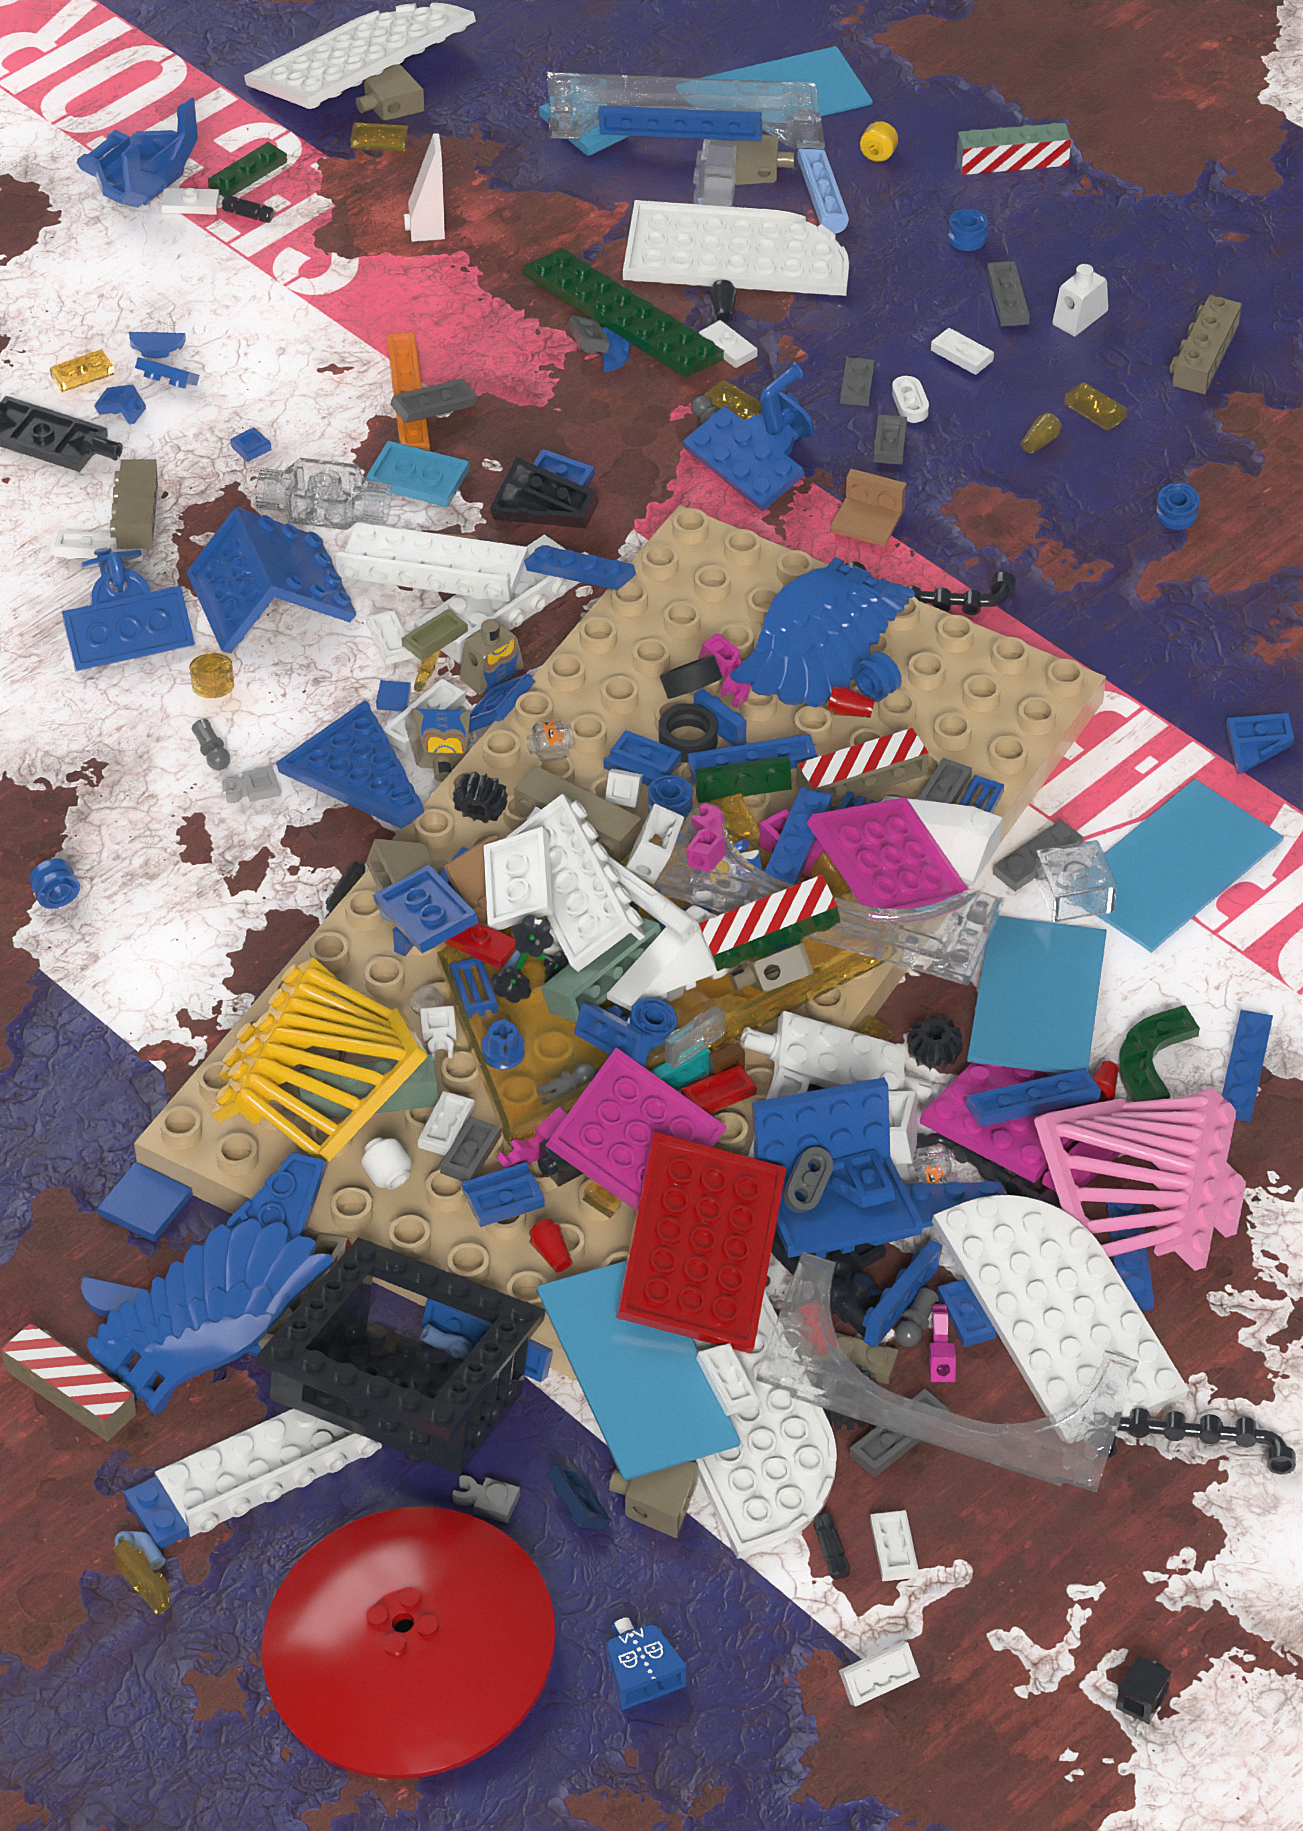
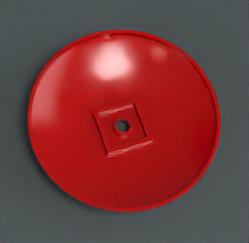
M434 1507L391 1509L371 1514L340 1527L314 1545L287 1574L275 1594L264 1626L262 1639L264 1678L271 1700L287 1728L304 1746L325 1761L344 1770L369 1777L383 1779L427 1777L461 1767L481 1757L505 1740L524 1721L539 1699L551 1671L556 1643L555 1616L551 1597L537 1566L528 1554L500 1529L471 1515L449 1509ZM403 1619H409L414 1622L413 1627L407 1632L401 1633L394 1630L395 1625Z

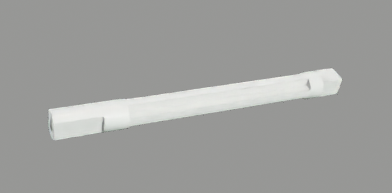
M535 807L532 813L527 818V820H529L532 816L538 813L541 809ZM612 857L606 860L618 872L621 878L618 884L628 892L635 904L684 940L692 938L699 928V922Z

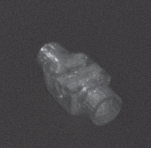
M300 457L285 470L261 468L256 484L255 499L258 509L285 512L289 523L348 530L358 521L386 524L391 509L392 487L390 483L364 480L358 464Z

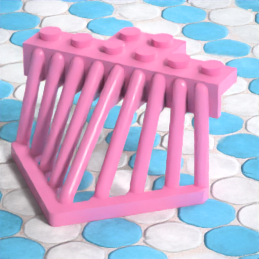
M1214 1087L1180 1098L1125 1102L1120 1098L1046 1113L1035 1118V1126L1064 1212L1078 1220L1092 1234L1149 1226L1159 1228L1156 1231L1101 1245L1108 1257L1155 1245L1154 1253L1157 1256L1175 1251L1196 1271L1205 1268L1207 1265L1214 1227L1225 1238L1237 1234L1246 1181L1227 1163L1236 1110ZM1060 1137H1067L1153 1162L1161 1171L1077 1155L1070 1156L1063 1149ZM1077 1169L1153 1183L1160 1191L1079 1188L1074 1184L1070 1170ZM1081 1202L1154 1204L1161 1211L1089 1220L1084 1215Z

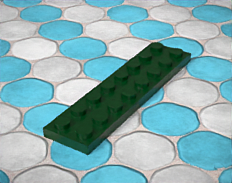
M560 249L523 266V276L685 378L724 360L725 350L715 345L712 340L706 339L691 327L682 324L670 314L653 306L651 302L642 299L630 289L616 283L609 276L592 268L590 264L573 256L569 251Z

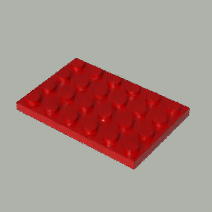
M654 1132L650 1140L615 1318L719 1346L729 1343L734 1350L751 1354L755 1347L786 1167Z

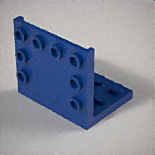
M237 507L230 513L186 571L221 651L230 654L244 639V636L254 623L259 620L274 598L349 623L357 615L351 603V598L342 585V579L332 564V558L328 555L323 545V540L318 534L311 531L305 532L297 529L292 524H283L274 521L267 515L260 516Z
M885 1077L752 1102L754 1158L786 1167L775 1229L788 1258L922 1232V1219L890 1157L889 1090ZM811 1147L825 1149L832 1157V1160L875 1149L894 1187L895 1200L861 1208L825 1186L818 1204L813 1209L805 1213H796L785 1204L783 1192L799 1155ZM809 1161L808 1167L812 1171V1165L815 1164ZM796 1191L795 1196L797 1200L803 1202L802 1193Z

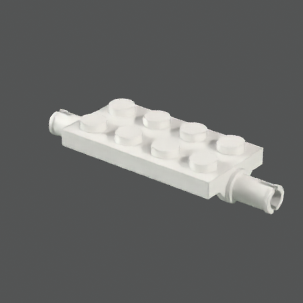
M783 1011L778 1017V1028L773 1035L752 1030L749 1027H746L741 1035L740 1041L742 1042L740 1045L743 1049L746 1048L767 1054L768 1059L775 1061L774 1073L776 1069L783 1067L810 1079V1084L824 1088L885 1077L889 1091H916L917 1099L926 1102L931 1094V1088H928L932 1086L930 1081L906 1075L904 1071L906 1047L787 1011Z

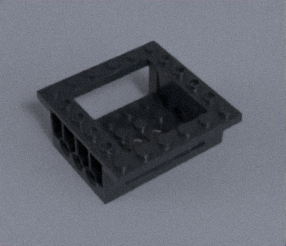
M358 1237L257 1355V1365L272 1371L271 1400L460 1475L522 1394L529 1339L544 1321L546 1309ZM372 1278H378L493 1324L465 1359L460 1357L454 1358L443 1350L368 1322Z

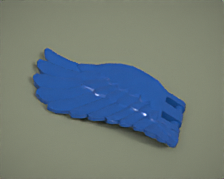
M835 557L827 567L808 572L782 588L773 599L765 616L754 651L729 676L734 682L751 684L752 692L758 695L771 696L777 694L779 700L787 705H799L801 703H806L812 707L824 705L830 699L833 686L841 688V685L849 688V681L854 680L853 669L855 665L870 656V645L878 644L880 639L879 633H886L888 621H894L897 613L903 612L904 606L909 604V598H913L915 592L908 587L889 582L883 578L881 580L871 577L872 573L857 566L852 568L845 565L844 560Z
M251 1218L240 1223L233 1230L221 1224L210 1231L204 1246L192 1244L185 1255L184 1263L178 1261L172 1263L166 1279L156 1277L152 1281L151 1293L141 1288L136 1295L135 1303L126 1300L120 1307V1311L111 1310L108 1315L107 1324L99 1325L97 1338H88L87 1347L100 1366L113 1377H120L123 1383L133 1391L134 1396L137 1399L145 1400L147 1402L146 1407L153 1414L157 1415L167 1407L177 1386L197 1375L238 1359L254 1347L269 1332L297 1297L334 1265V1259L330 1254L313 1255L316 1242L310 1237L296 1236L290 1241L289 1230L283 1222H273L262 1228L260 1222ZM135 1353L140 1357V1360L131 1369L129 1364ZM159 1375L164 1381L154 1391L152 1389L153 1383Z

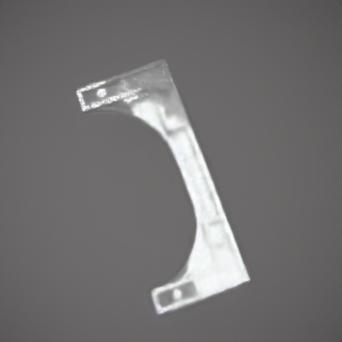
M547 72L548 123L551 138L580 140L592 129L599 126L598 111L600 106L761 112L763 131L778 137L787 146L793 149H824L825 147L816 83Z
M696 807L689 813L681 825L677 842L669 860L655 882L654 889L662 895L726 913L795 885L783 882L764 873L739 853L726 831V815H723L724 823L722 825L727 854L711 872L690 868L686 848L698 833L693 828L691 821L693 814L701 816L700 808ZM972 888L943 901L909 909L875 908L833 897L841 922L835 924L827 931H818L805 937L968 986L1003 907L1005 897Z
M802 1252L758 1370L756 1381L789 1391L791 1398L1058 1486L1065 1482L1097 1493L1139 1365L1138 1360L1105 1350L1094 1377L1084 1391L1063 1409L1038 1420L1018 1424L1007 1422L1005 1424H993L957 1415L890 1392L870 1380L852 1363L838 1341L831 1319L830 1291L836 1262Z

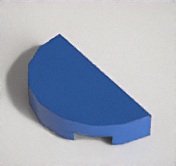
M601 327L610 342L607 353L602 352L603 372L616 370L624 366L629 360L631 344L608 328Z
M129 332L130 347L141 352L143 357L153 359L166 358L170 352L183 348L186 342L185 333Z
M83 1277L81 1283V1292L85 1303L93 1313L104 1318H108L111 1310L120 1311V1307L126 1300L135 1303L136 1295L141 1290L88 1277Z

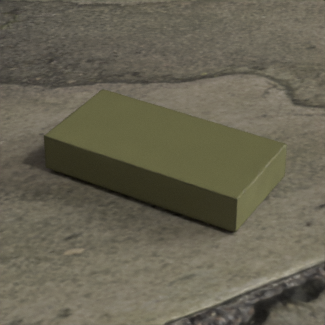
M447 609L402 637V646L423 661L468 632V624Z

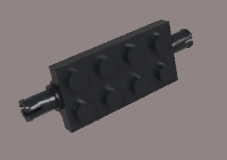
M5 396L0 402V447L80 472L95 454L114 461L118 460V457L122 454V443L107 439L108 432L106 427L9 396Z
M775 1229L771 1253L829 1315L837 1314L844 1323H849L864 1339L866 1327L863 1326V1320L867 1313L865 1309L868 1306L878 1304L882 1292L873 1283L872 1279L852 1262L848 1254H842L840 1249L827 1252L826 1258L816 1261L813 1253L788 1258Z

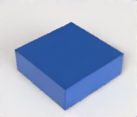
M254 427L230 439L231 447L247 462L271 450V442Z
M380 680L376 709L404 711L408 708L411 682Z

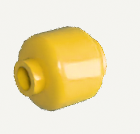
M877 121L870 124L863 133L860 140V149L863 155L871 161H885L893 154L897 147L898 134L890 124Z

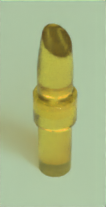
M440 650L421 662L414 683V690L416 692L423 690L428 679L432 676L435 664L441 653Z

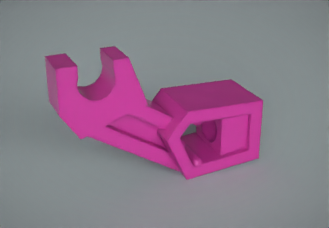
M717 633L702 644L698 659L711 655L715 656L721 675L726 678L721 687L720 695L724 697L728 693L735 694L732 705L737 708L747 701L751 684H740L731 680L730 673L742 664L739 655L740 650Z
M702 803L699 807L701 816L693 814L691 817L692 826L698 833L686 848V854L690 868L711 872L727 854L722 825L724 819L722 811L717 806Z
M559 1106L536 1128L534 1138L530 1140L514 1139L510 1143L514 1147L513 1151L507 1155L500 1152L496 1158L505 1168L524 1162L530 1164L538 1160L539 1143L554 1134L568 1112Z
M932 1304L933 1343H929L930 1381L955 1382L956 1354L954 1343H948L947 1305Z

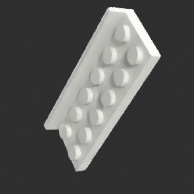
M357 522L345 551L337 552L335 560L338 575L344 578L510 602L524 569V560L529 554L528 547Z
M546 535L541 536L527 546L529 556L536 548L542 545L566 550ZM524 566L510 602L456 594L414 622V630L449 609L468 624V632L440 650L461 665L464 643L468 638L481 631L482 622L493 619L510 631L581 582L527 571L526 566Z
M561 794L510 833L507 838L542 826L548 832L553 914L546 916L570 965L579 972L629 933H632L638 940H642L645 934L640 927L643 924L642 918L629 905L632 901L630 895L618 884V881L621 880L618 872L606 861L610 858L609 854L596 841V838L599 837L597 831L585 820V817L588 816L586 810L577 800L571 802L564 794Z
M293 1408L156 1471L155 1476L189 1527L191 1537L200 1532H208L217 1524L232 1517H240L246 1514L249 1509L264 1502L275 1501L282 1494L296 1487H305L314 1479L324 1474L337 1472L352 1461L359 1458H367L382 1448V1444Z

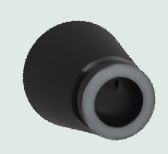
M728 280L716 281L712 284L709 296L717 321L721 320L723 323H728L733 320L737 289Z

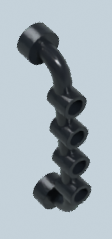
M859 562L845 563V565L852 568L857 566L866 571L865 566ZM1008 572L994 574L991 582L993 595H981L976 590H968L964 594L951 593L946 588H938L934 592L921 591L916 586H908V588L914 590V597L918 601L933 604V607L945 612L950 610L951 605L963 606L962 610L965 614L977 615L980 613L981 607H995L1002 604L1007 599V596L1012 595L1015 592L1016 578Z
M917 1133L914 1161L924 1163L934 1155L935 1146H941L950 1150L957 1162L962 1164L968 1162L976 1167L983 1179L987 1181L994 1179L997 1182H1001L1009 1195L1036 1199L1062 1210L1058 1206L1060 1203L1058 1195L1052 1189L1046 1188L1039 1193L1031 1188L1033 1182L1018 1174L1012 1176L1005 1171L1004 1167L939 1133H932L927 1136Z
M1135 1408L1130 1411L1129 1418L1113 1417L1099 1426L1098 1430L1093 1431L1089 1435V1453L1100 1459L1110 1458L1116 1454L1117 1436L1113 1432L1125 1431L1136 1438H1143L1148 1434L1164 1435L1170 1441H1179L1184 1437L1200 1438L1205 1444H1216L1220 1440L1235 1441L1238 1446L1245 1448L1252 1447L1256 1443L1271 1446L1267 1452V1468L1272 1473L1285 1475L1294 1471L1296 1467V1453L1291 1447L1287 1446L1282 1437L1272 1431L1257 1429L1256 1421L1248 1417L1238 1419L1235 1427L1221 1426V1419L1213 1414L1202 1416L1200 1424L1186 1423L1185 1415L1178 1411L1168 1412L1164 1416V1421L1151 1420L1149 1411L1144 1408Z

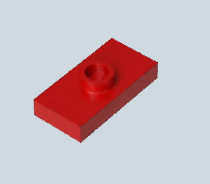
M477 923L445 941L446 945L498 969H502L516 952V939L481 923Z
M741 1064L682 1088L681 1094L708 1114H711L757 1095V1087Z

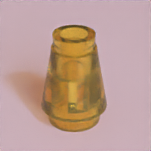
M1048 412L1038 415L1021 441L1022 448L1026 452L1033 454L1057 438L1062 429L1059 419Z

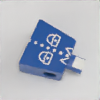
M622 1618L612 1625L611 1630L615 1638L610 1639L606 1643V1658L621 1711L686 1687V1665L655 1625H648L636 1630L630 1618Z

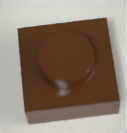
M739 1043L726 1048H720L715 1053L709 1055V1077L739 1064L745 1070V1051Z

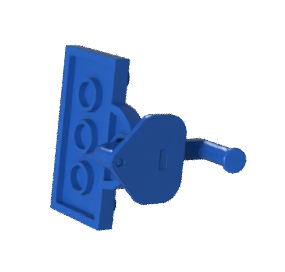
M796 363L791 364L789 369L764 388L760 396L762 414L753 415L743 421L726 406H723L682 441L684 449L762 512L805 476L804 468L788 457V455L792 452L794 441L802 437H812L815 434L813 422L808 413L781 392L793 381L802 379L803 371Z
M100 548L94 551L97 558L80 564L82 570L99 567L101 577L94 583L91 591V605L61 612L75 672L195 645L181 586L151 592L147 581L141 575L127 568L124 569L123 562L139 558L142 555L141 550L110 553L112 551L111 548ZM126 582V588L123 591V585Z

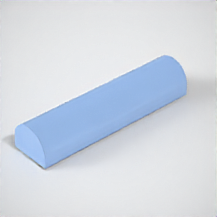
M798 149L797 160L820 225L822 224L834 234L842 232L848 224L849 217L825 150Z

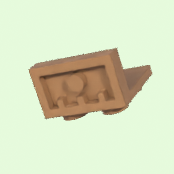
M850 469L847 475L846 498L830 526V532L879 546H886L905 510L907 483Z
M496 835L489 836L444 866L456 893L476 912L479 923H488L484 845L499 841Z

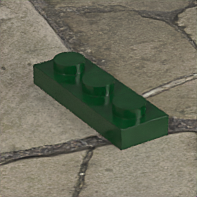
M267 142L208 178V187L210 189H219V195L224 198L226 195L233 196L287 163V153Z
M788 756L694 769L696 799L698 803L792 790L791 765Z

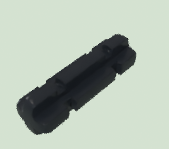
M226 195L222 201V209L229 213L236 211V215L254 220L259 218V221L271 223L274 218V209L266 205L261 207L259 203L241 198L238 201L237 197Z
M356 861L350 863L346 869L347 872L342 875L332 890L333 893L325 901L327 911L332 912L366 872L364 864H359Z
M829 1513L817 1515L814 1518L813 1526L816 1534L820 1537L818 1540L825 1561L829 1564L830 1576L834 1580L846 1578L850 1574V1566L847 1558L844 1557L845 1551L838 1531L834 1528L836 1526L834 1519Z

